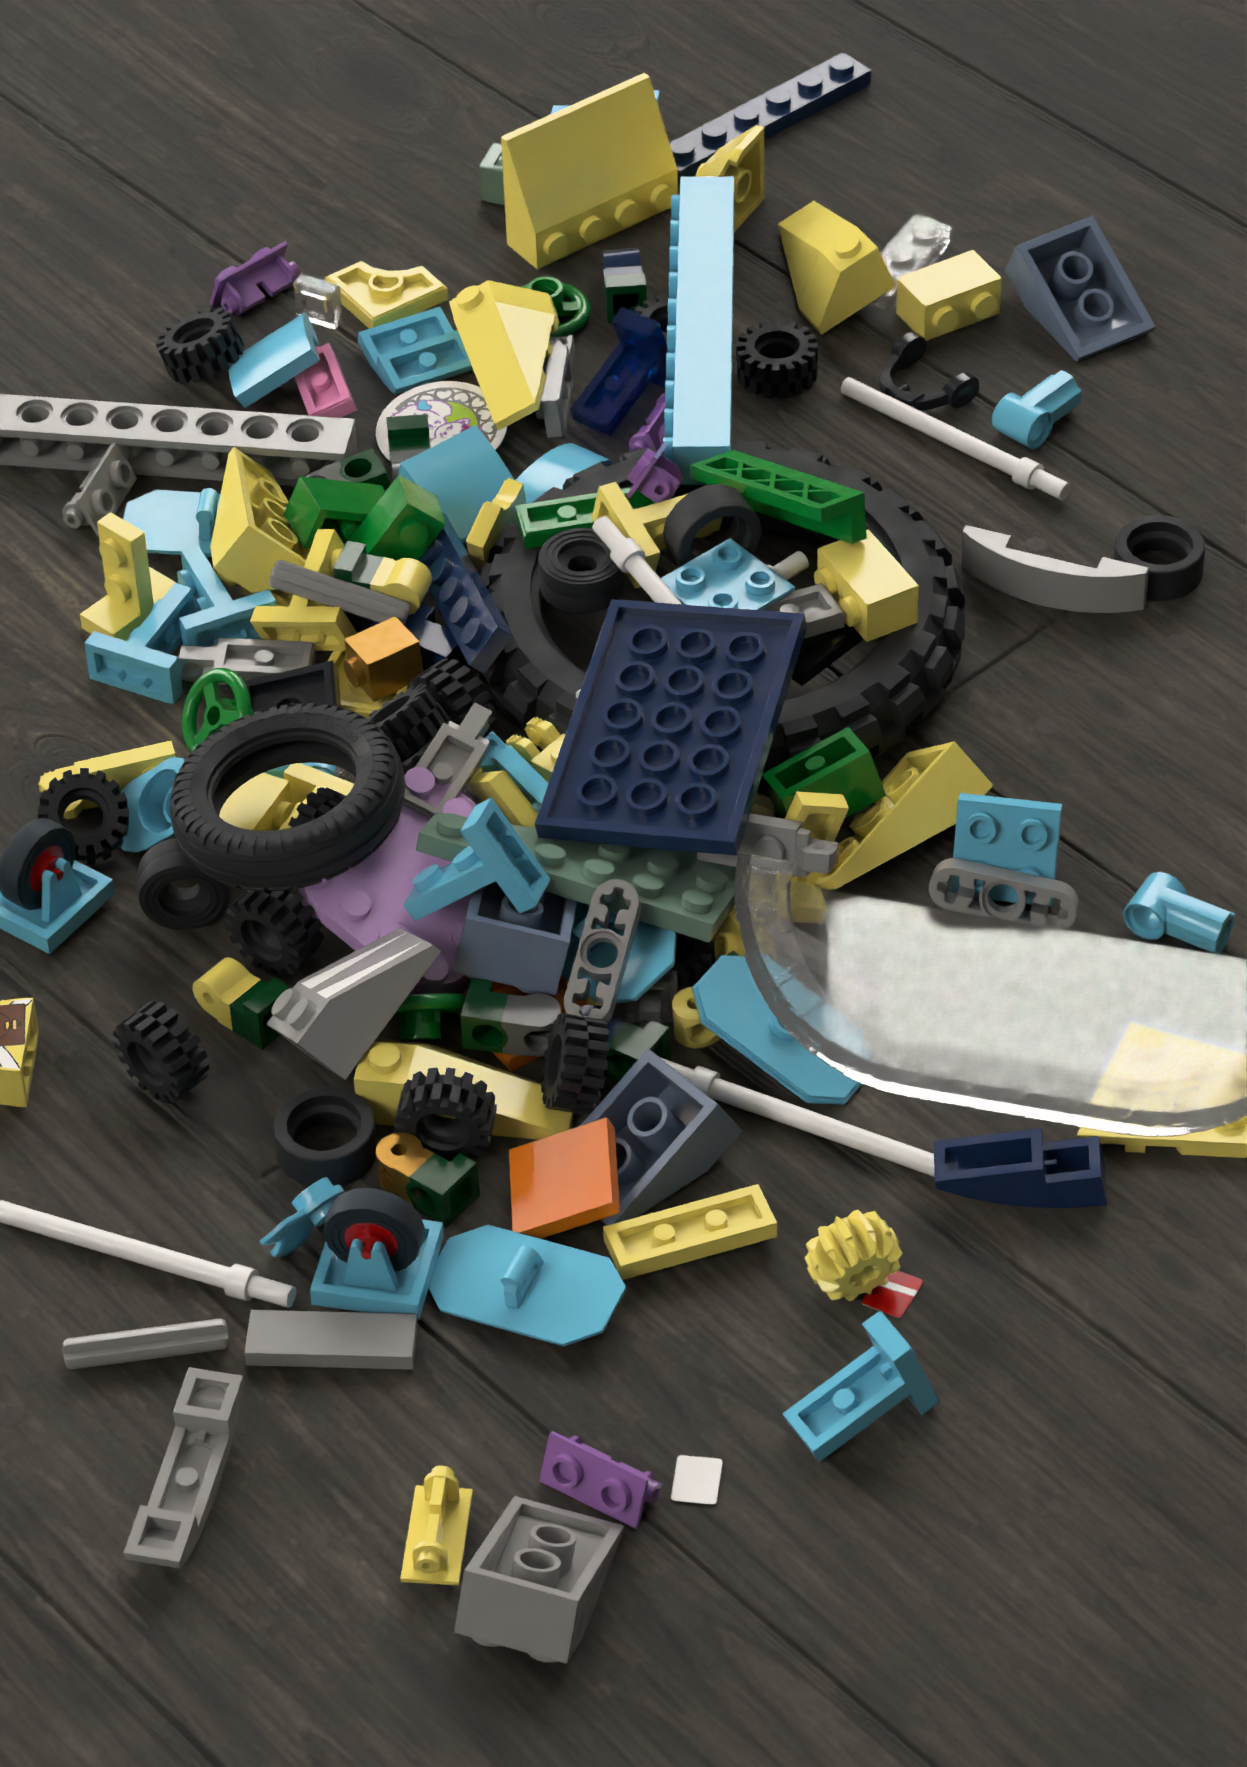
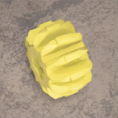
M855 1210L848 1217L842 1219L836 1216L834 1223L829 1226H820L818 1228L819 1236L810 1239L806 1243L808 1254L805 1256L808 1264L807 1270L814 1283H818L821 1290L826 1292L831 1300L845 1297L848 1301H853L859 1294L866 1292L871 1295L873 1288L878 1285L888 1284L887 1276L896 1273L900 1268L898 1260L902 1255L899 1247L900 1242L893 1229L888 1227L885 1220L881 1219L876 1211L862 1214L859 1210Z

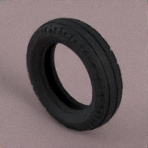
M301 703L281 705L279 709L271 707L254 712L253 716H250V714L228 723V727L223 726L212 733L184 761L177 773L171 792L170 817L175 837L185 855L200 871L221 883L236 888L252 891H267L268 889L269 891L293 890L295 886L304 888L321 883L322 879H332L347 872L349 867L357 866L374 853L387 839L399 819L404 802L405 777L400 757L394 745L386 734L372 721L345 708L325 704L308 703L305 705ZM296 763H324L343 768L356 777L353 788L336 807L321 817L296 827L274 831H255L233 826L219 817L221 808L235 790L255 776L277 767Z

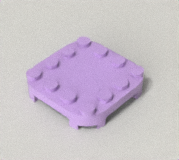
M423 767L411 768L404 775L405 785L411 790V795L435 807H438L452 785L450 783L444 785L435 783V777L432 772ZM461 792L457 798L450 799L444 804L443 814L451 813L469 817L477 804ZM403 805L399 819L392 832L374 853L357 866L349 867V870L329 880L322 879L321 883L298 888L299 894L304 897L301 902L304 907L311 905L315 911L311 917L319 919L322 924L355 951L398 928H402L431 943L441 952L409 995L461 994L464 992L465 985L470 978L465 974L453 972L471 894L414 921L403 906L414 888L413 879L421 871L433 864H438L442 868L452 862L416 851L418 834L430 818Z

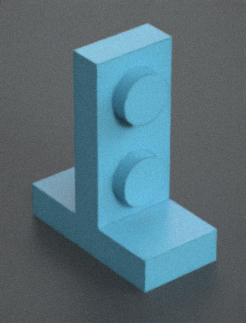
M195 545L182 549L183 570L177 572L179 584L192 588L196 613L179 618L182 645L207 647L218 644L219 638L262 640L250 620L256 606H276V600L270 590L267 589L232 600L200 546Z
M174 583L166 595L156 601L151 613L140 627L135 628L131 632L128 641L94 631L84 643L89 678L174 705L183 694L179 657L172 654L182 642L179 618L195 613L192 588Z
M491 797L474 807L460 830V833L470 846L462 850L453 859L452 863L442 868L438 864H433L421 871L413 879L414 888L403 904L414 921H417L496 881L521 914L537 905L551 879Z
M881 1311L862 1323L874 1346L782 1413L790 1427L818 1462L822 1461L906 1397L921 1415L940 1402L912 1347Z

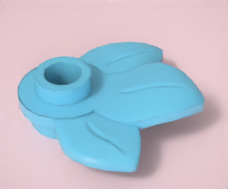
M327 1177L316 1181L292 1201V1205L298 1212L279 1223L259 1242L262 1245L276 1243L273 1250L269 1252L273 1257L277 1258L297 1250L307 1241L313 1226L318 1227L325 1223L329 1207L345 1191L340 1185L333 1186Z

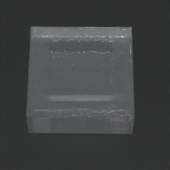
M301 274L293 282L297 317L305 312L312 323L335 330L343 321L340 286Z

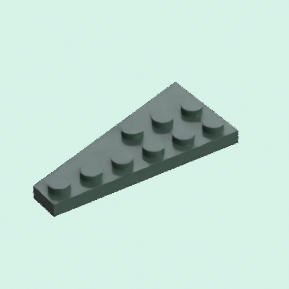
M435 813L419 832L416 851L452 862L462 850L470 846L460 833L468 817L451 813ZM511 824L551 880L545 889L546 892L590 905L592 896L599 885L608 880H623L630 883L638 894L641 903L639 921L709 943L753 879L754 870L697 860V853L538 838L536 828ZM616 895L614 902H604L603 904L607 906L608 911L616 914L621 909H629L625 904L623 895Z

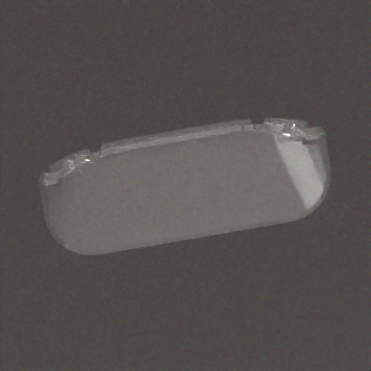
M738 853L735 874V912L737 921L740 923L741 937L746 952L744 953L745 960L754 982L770 1010L784 1028L806 1050L850 1079L883 1092L908 1098L1141 1137L1189 1135V1133L1227 1126L1247 1118V959L837 892L791 880L793 864L790 861Z

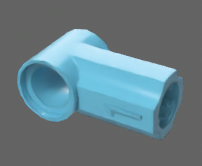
M1061 370L1055 375H1050L1022 397L1016 393L1005 395L993 412L992 427L1029 449H1036L1048 438L1053 423L1081 404L1082 390L1077 386L1072 375Z
M1155 872L1146 878L1123 911V919L1127 927L1141 938L1155 940L1165 933L1212 953L1220 954L1227 945L1234 927L1235 913L1187 895L1183 884L1175 877L1167 873Z

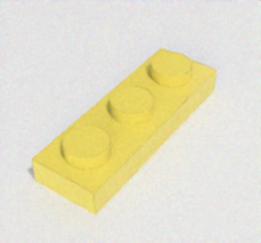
M759 1184L603 1226L604 1243L621 1279L625 1280L776 1238L777 1221Z

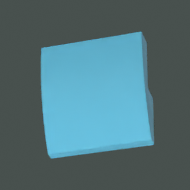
M441 307L358 332V345L384 385L395 395L424 384L437 382L473 370L458 330L453 331Z
M305 312L246 349L242 355H238L239 360L236 363H228V373L234 396L244 408L320 361L316 350L319 342L310 318Z
M476 425L401 462L399 468V475L437 496L442 512L447 515L462 544L466 542L483 503H486V501L492 502L504 481L508 478L513 479L496 450Z

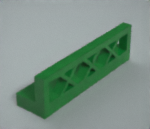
M730 450L690 465L691 479L708 485L724 484L736 488L756 512L850 544L867 539L865 492L736 450Z

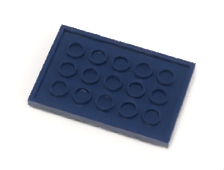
M612 599L534 824L538 838L737 856L807 630L805 614Z

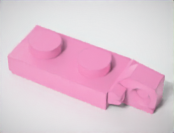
M330 343L320 347L316 346L320 361L294 377L308 415L342 418L357 411Z

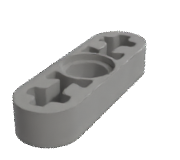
M949 858L941 861L935 867L929 883V893L932 900L943 909L1048 933H1059L1067 930L1075 921L1079 905L1077 893L1065 882L959 858ZM950 875L960 877V887L957 893L947 891L948 884L946 882ZM977 880H982L984 882L979 900L973 899ZM999 884L1009 885L1017 892L1018 901L1011 906H999L992 901L989 891ZM1028 891L1035 892L1030 911L1024 910ZM1051 898L1061 900L1060 907L1062 909L1058 912V916L1048 914L1047 905Z
M619 879L608 880L599 885L592 896L564 996V1007L567 1014L582 1016L580 1006L576 1002L577 1000L586 1001L591 988L588 978L581 979L582 975L586 974L588 977L598 981L595 993L598 1004L602 1005L601 1009H592L589 1016L584 1017L603 1019L606 1023L612 1018L641 915V903L635 888L626 881ZM616 895H623L625 904L629 907L628 910H619L614 924L617 932H624L623 936L607 929L610 914L607 906L603 904L604 902H614ZM597 925H600V926L603 927L604 929H602V928H601V929H595V928H596ZM607 942L617 948V958L609 967L597 968L589 963L588 953L597 943ZM610 981V984L607 986L602 982Z

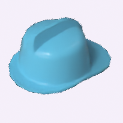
M171 757L135 778L122 789L121 793H125L127 807L129 808L127 836L124 835L123 844L120 847L123 851L138 853L153 847L167 838H176L171 824L170 798L173 783L185 761L184 758Z

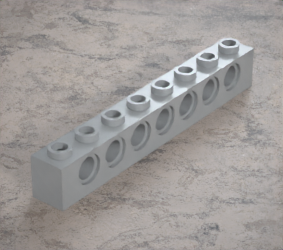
M0 394V465L90 471L91 463L95 459L103 457L110 445L116 442L136 475L223 481L228 454L235 447L271 471L278 485L296 486L300 476L305 477L312 472L322 469L324 466L358 454L355 419Z

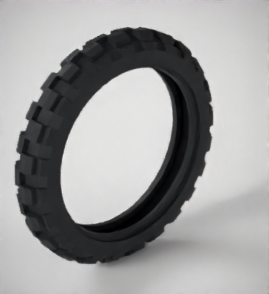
M736 440L735 446H731V450L865 492L866 530L869 529L919 585L918 623L882 636L876 646L863 660L836 680L815 691L784 701L763 773L847 727L867 747L874 760L897 745L905 737V732L907 733L912 726L917 727L941 700V689H945L952 682L960 662L962 641L965 635V595L960 574L952 565V555L934 528H927L924 518L919 511L900 495L895 494L890 488L882 491L881 484L871 478V476L847 464L839 468L832 467L829 460L823 458V455L795 447L786 453L771 450V446L766 442ZM652 446V447H648L649 449H651L652 451H654V452L656 453V451H655V449L653 448V446ZM647 448L622 454L623 457H619L616 464L605 467L599 462L573 474L572 477L564 482L563 490L552 487L534 502L597 493L599 486L616 482L620 489L631 488L634 484L626 478ZM680 485L672 498L688 494L706 485ZM754 511L760 519L762 530L803 539L820 547L839 541V539ZM734 516L723 517L720 527H731ZM516 520L513 525H508L489 551V563L485 562L478 572L513 634V637L487 672L483 674L479 671V675L489 686L490 697L504 716L512 724L518 722L523 730V734L527 738L529 737L524 729L527 726L526 723L533 717L542 718L543 721L546 720L552 723L562 735L566 734L577 702L576 692L581 689L586 673L577 668L561 652L546 629L545 622L552 605L545 600L539 586L538 557L542 547L524 548ZM761 776L757 792L769 796Z

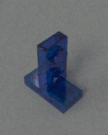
M621 307L612 320L620 342L570 409L574 421L609 436L614 433L650 382L665 388L667 344L660 323L624 307Z

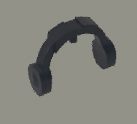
M909 332L895 342L891 350V357L885 363L882 374L879 375L882 393L917 410H929L947 404L954 408H960L976 397L980 388L979 380L968 372L961 373L952 378L944 385L942 390L928 395L909 392L910 387L906 383L898 388L892 382V377L900 368H908L923 356L926 350V340L917 332Z

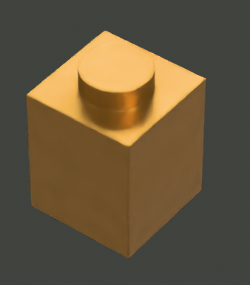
M392 617L344 639L348 658L343 663L346 676L353 687H361L374 702L408 686L412 679L424 672L419 641L396 617Z

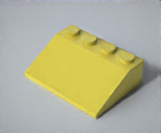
M645 73L501 136L507 245L536 269L671 208V195H678L677 166L650 77Z

